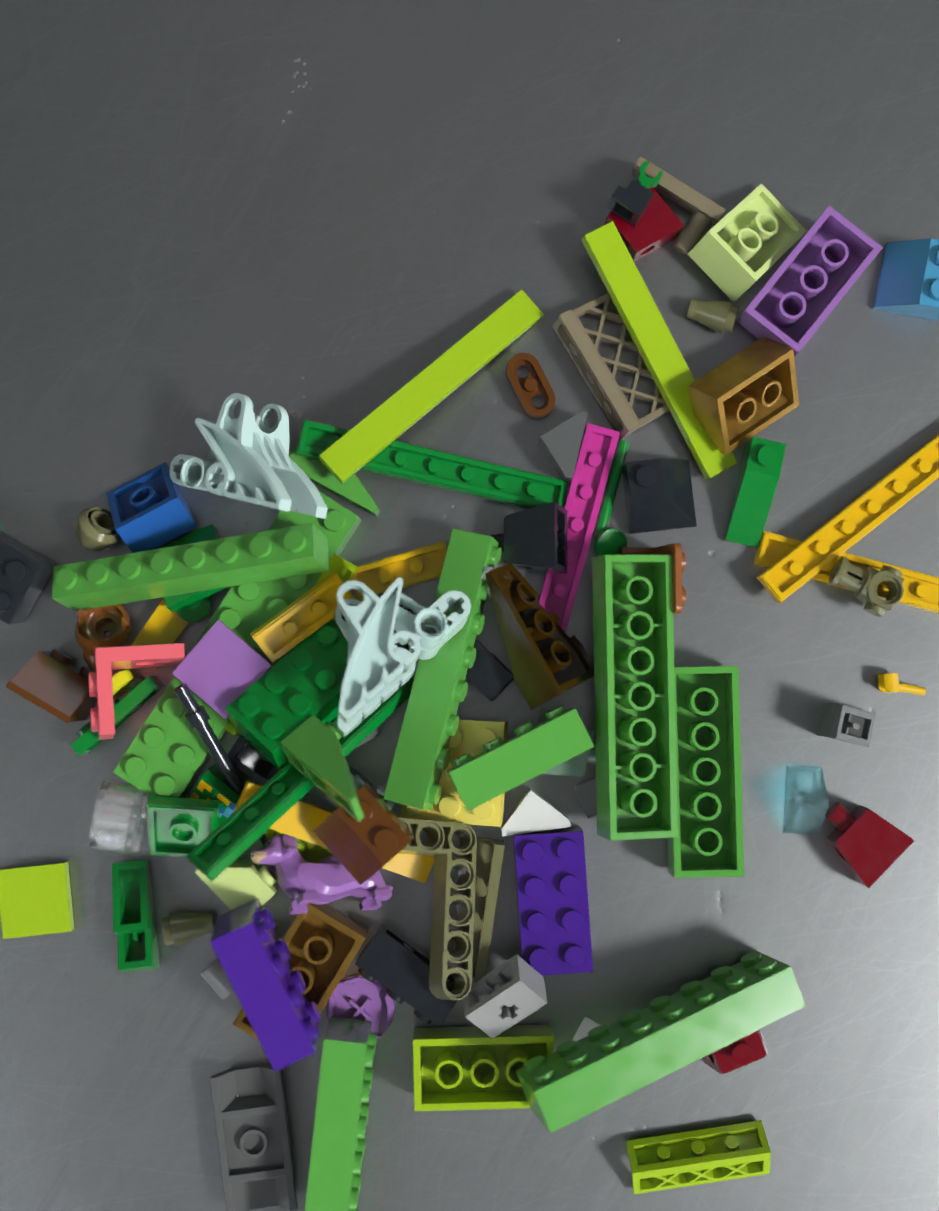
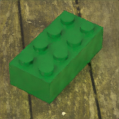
M332 619L300 642L225 708L233 727L279 771L289 762L280 744L282 740L312 715L324 724L326 722L332 723L338 718L341 688L347 669L348 642L339 626Z

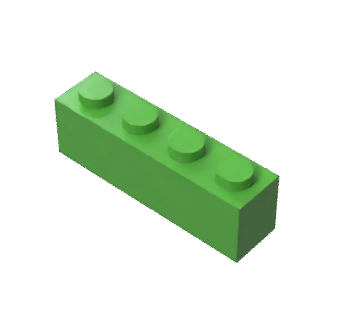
M564 705L556 707L545 713L547 720L537 725H534L533 721H529L514 729L515 736L503 741L501 736L482 745L483 752L473 757L468 752L452 760L451 764L453 767L446 771L464 808L469 811L593 748L594 745L576 708L565 709Z

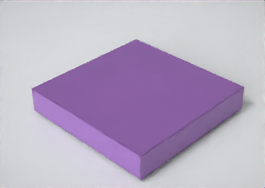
M217 620L172 674L183 683H186L195 694L224 719H227L229 716L225 708L262 677L273 665L221 620Z

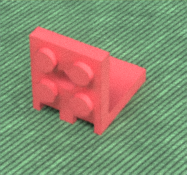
M184 643L95 648V672H89L88 681L89 697H96L97 708H91L90 711L91 732H98L99 740L113 739L115 735L112 670L178 666L185 658Z

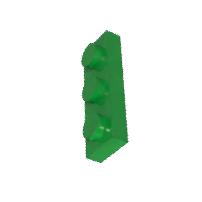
M143 675L128 686L127 690L130 692L121 701L118 698L113 700L115 730L165 687L157 676H148L147 678ZM90 721L77 731L75 735L78 739L70 746L81 756L92 752L104 740H99L98 732H91Z

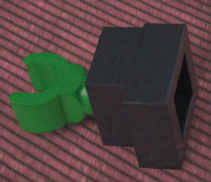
M648 161L641 165L637 174V181L633 179L626 189L620 185L611 195L607 206L610 211L634 227L642 218L654 196V193L649 188L656 187L663 175V171H659L656 177H647L645 171L649 164Z

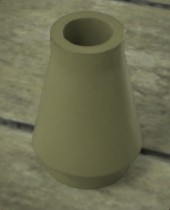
M692 298L687 318L693 319L720 334H723V332L732 333L739 307L732 305V301Z
M211 912L170 913L169 917L162 918L166 946L174 944L177 947L214 931Z

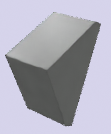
M581 411L541 435L539 439V444L562 480L569 481L568 483L573 479L588 412Z
M824 702L817 735L869 747L876 714L842 704Z

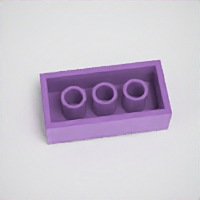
M829 205L741 314L737 322L758 339L764 336L793 348L795 357L883 247Z

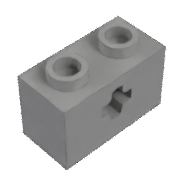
M516 954L471 985L469 994L464 998L465 1017L492 1039L547 1004L544 977Z

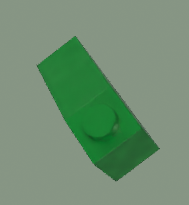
M752 437L744 444L724 541L758 548L780 478L786 444Z

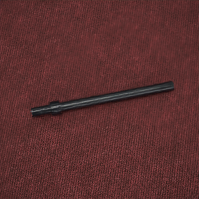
M186 683L179 685L174 689V692L186 711L184 717L192 729L196 728L228 786L238 795H241L245 785L208 722L210 717L203 705H198ZM265 833L259 837L263 847H265V843L269 839Z

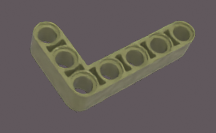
M398 817L414 835L413 840L398 854L434 856L429 989L432 995L438 999L461 1000L469 994L472 985L476 833L473 828L464 823ZM421 830H424L428 835V844L426 846L421 843L419 838ZM453 833L457 834L460 840L458 849L452 843ZM453 867L458 872V881L456 884L451 880L450 872ZM451 903L455 904L457 908V915L454 920L449 914ZM450 938L454 940L456 946L455 953L452 956L447 948ZM449 975L454 979V988L451 992L446 988V979Z

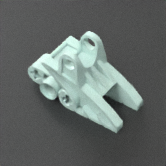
M240 393L229 395L221 407L217 422L202 418L195 419V424L211 447L207 458L203 459L179 454L171 461L169 474L171 480L177 485L278 510L293 511L326 519L328 508L318 489L305 472L289 457V416L285 408L274 403L267 404L255 419L253 403L248 396ZM241 401V413L236 419L234 417V407L237 402ZM276 411L278 415L277 423L273 428H270V417Z
M400 577L393 582L380 598L360 581H347L340 586L336 598L338 606L335 611V620L348 642L347 669L341 688L337 730L343 737L347 736L362 722V716L366 719L380 706L381 701H386L398 690L399 684L402 686L411 678L417 659L428 660L433 658L439 649L463 628L471 610V603L467 595L456 590L449 591L429 608H425L401 592L403 579ZM349 589H356L362 593L364 600L363 602L353 598L343 600V594ZM401 604L407 609H411L412 611L416 612L417 615H413L412 613L408 612L407 610L401 608L398 605ZM447 609L450 611L454 609L459 610V614L453 612L447 618L445 617ZM341 612L345 617L346 622L342 619ZM398 642L402 645L408 643L409 651L404 648H397L398 646L395 644Z

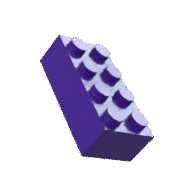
M580 826L513 835L521 958L541 975L593 972L583 830Z
M258 898L219 915L210 943L274 1071H277L316 1052L317 1037L320 1036L318 1022L321 1021V1016L313 1000L308 1002L303 992L306 990V985L298 969L293 971L288 961L291 956L286 942L283 938L277 939L273 930L275 921L271 911L267 906L262 908Z

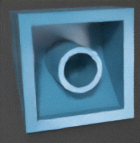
M928 238L887 242L885 244L873 309L939 321L938 239Z

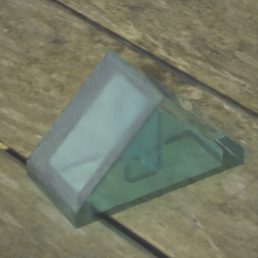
M786 765L783 833L819 835L829 807L822 767Z

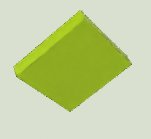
M68 861L0 869V915L3 939L71 932L75 929Z

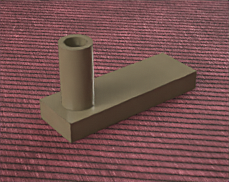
M641 156L632 169V176L636 179L641 165L648 161ZM649 162L645 171L647 177L654 178L659 171H663L661 180L654 189L692 213L672 245L680 253L689 256L688 253L696 246L709 224L714 227L721 220L726 209Z

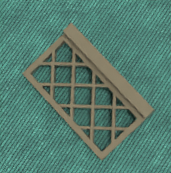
M609 292L573 311L570 309L560 314L552 327L613 430L620 432L619 439L622 440L631 435L635 430L670 410L664 399L658 398L659 389L656 384L653 396L636 391L639 376L654 379L649 371L641 369L643 358L635 343L624 340L627 327L621 316L607 312L609 301L612 300ZM603 304L602 310L597 309V307ZM586 313L600 317L597 331L584 328L578 317ZM605 319L622 324L619 338L601 333ZM599 340L617 345L614 360L601 357L597 350ZM622 347L639 352L636 367L619 362ZM617 369L634 374L630 389L617 384L614 379ZM634 398L651 402L648 415L641 419H638L632 409ZM656 404L662 406L661 408L655 410Z

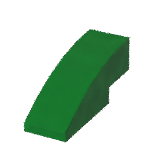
M148 860L113 863V933L117 935L118 971L133 973L160 969L157 921Z

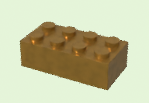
M307 903L308 912L297 915L283 939L290 951L291 958L288 961L293 971L298 969L304 979L306 990L303 992L308 1002L313 1000L321 1014L364 942L368 929L327 904ZM242 1007L232 1024L259 1040Z

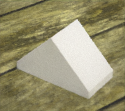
M528 788L503 821L501 834L502 836L566 828L571 827L570 819L531 788Z

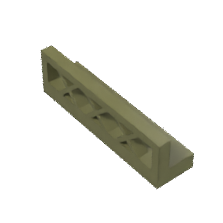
M476 836L472 963L474 983L486 975L505 848L504 840ZM455 942L453 947V954L455 953L456 949Z

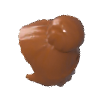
M123 604L77 610L75 639L84 650L83 657L85 662L94 671L95 648L121 647L125 643L127 635L131 632L130 616Z

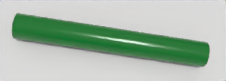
M618 439L595 523L593 538H596L608 526L630 445L628 441Z

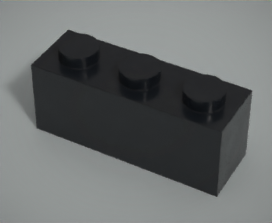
M383 924L380 925L357 957L355 965L359 967L358 972L361 976L372 983L376 980L387 988L386 993L393 1000L400 1004L403 1001L414 1008L413 1013L426 1024L433 1022L440 1026L458 1002V1000H441L432 995L429 989L430 959ZM451 975L446 979V988L449 992L454 988V979Z

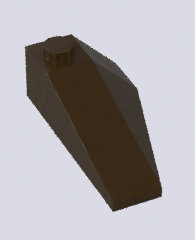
M512 563L490 570L485 574L514 680L531 710L594 677V664L582 643L575 635L569 638L558 625L561 619L554 611L548 614L538 602V593Z

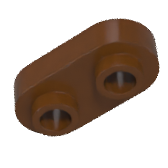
M528 353L514 355L507 364L506 376L524 412L532 418L540 419L548 416L554 408L556 398L538 360ZM524 367L529 371V375L522 378L518 376L516 371ZM541 397L544 400V405L542 407H535L532 404V399Z

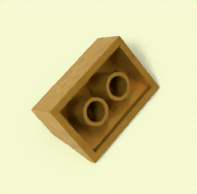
M763 336L689 385L693 414L722 454L727 455L799 406L793 348Z

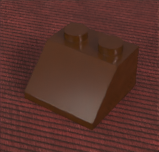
M53 649L51 652L38 651L6 685V688L66 723L87 720L91 708H94L97 703L96 697H89L88 676L89 672L95 671L85 666H82L81 669L69 663L72 658L57 649Z
M368 783L356 791L364 814L360 821H357L340 806L313 831L360 885L385 866L414 838V835Z

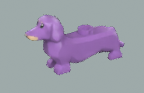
M287 834L272 836L265 843V847L254 850L250 854L251 860L254 863L270 865L271 872L277 871L281 889L293 901L288 907V915L307 913V903L327 904L350 895L363 898V901L359 904L360 911L377 910L382 906L381 901H387L392 896L393 886L385 884L379 870L360 885L335 856L326 857L320 863L305 861L297 850V840L295 837Z

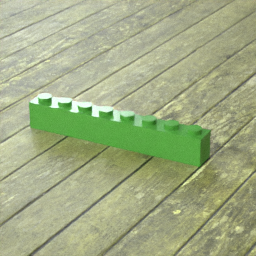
M313 523L53 566L52 599L73 611H77L78 609L105 607L329 571L328 538Z
M452 529L434 603L445 593L456 590L467 595L471 603V610L463 628L447 641L433 658L428 660L419 659L383 798L385 800L421 810H432L433 805H437L440 800L442 785L439 784L442 770L447 769L450 761L451 752L448 750L450 737L456 734L459 726V716L456 714L459 702H463L467 694L468 683L465 682L468 668L471 669L475 662L476 648L473 647L476 635H480L484 627L485 616L482 614L484 603L491 598L485 574L493 570V568H497L501 560L502 551L499 548V542L492 536ZM447 609L445 617L447 618L453 612L459 614V610L454 609L450 611Z

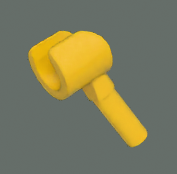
M898 673L878 674V688L881 692H907L922 696L926 693L925 687L906 683L899 684Z

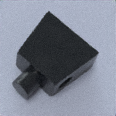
M547 503L506 515L504 518V533L490 535L499 542L501 554H504L505 564L512 563L516 569L567 574V510L557 503Z

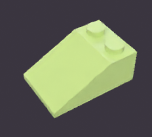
M761 183L710 229L688 255L735 302L807 230Z

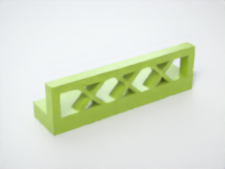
M762 1120L626 1141L634 1194L770 1174L771 1150Z

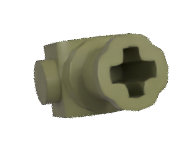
M841 556L834 565L828 582L834 586L840 584L853 590L854 597L858 598L865 605L863 610L878 617H883L885 611L891 610L892 606L900 601L904 592L902 585L904 578L901 577V571L883 565L880 571L870 566L864 570L849 563L848 558ZM880 582L888 588L889 594L886 600H882L877 594V586Z

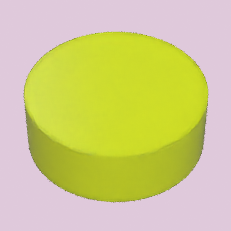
M123 669L112 675L113 700L128 692V686L137 679L130 669Z

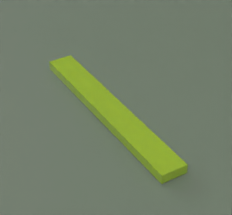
M612 221L584 235L581 240L705 480L737 464L732 451L727 455L719 451L693 414L689 385L695 382V379L614 222Z
M521 289L320 454V461L343 484L537 323L544 314Z

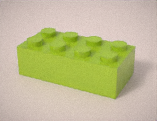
M551 1024L513 1025L510 1029L505 1030L493 1039L478 1027L414 1028V1111L530 1108L516 1070L524 1067V1063L530 1058L536 1056L545 1057L554 1052V1034Z

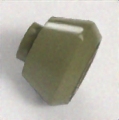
M92 507L80 512L76 536L84 548L102 551L119 542L121 537L115 530L110 511L100 507Z

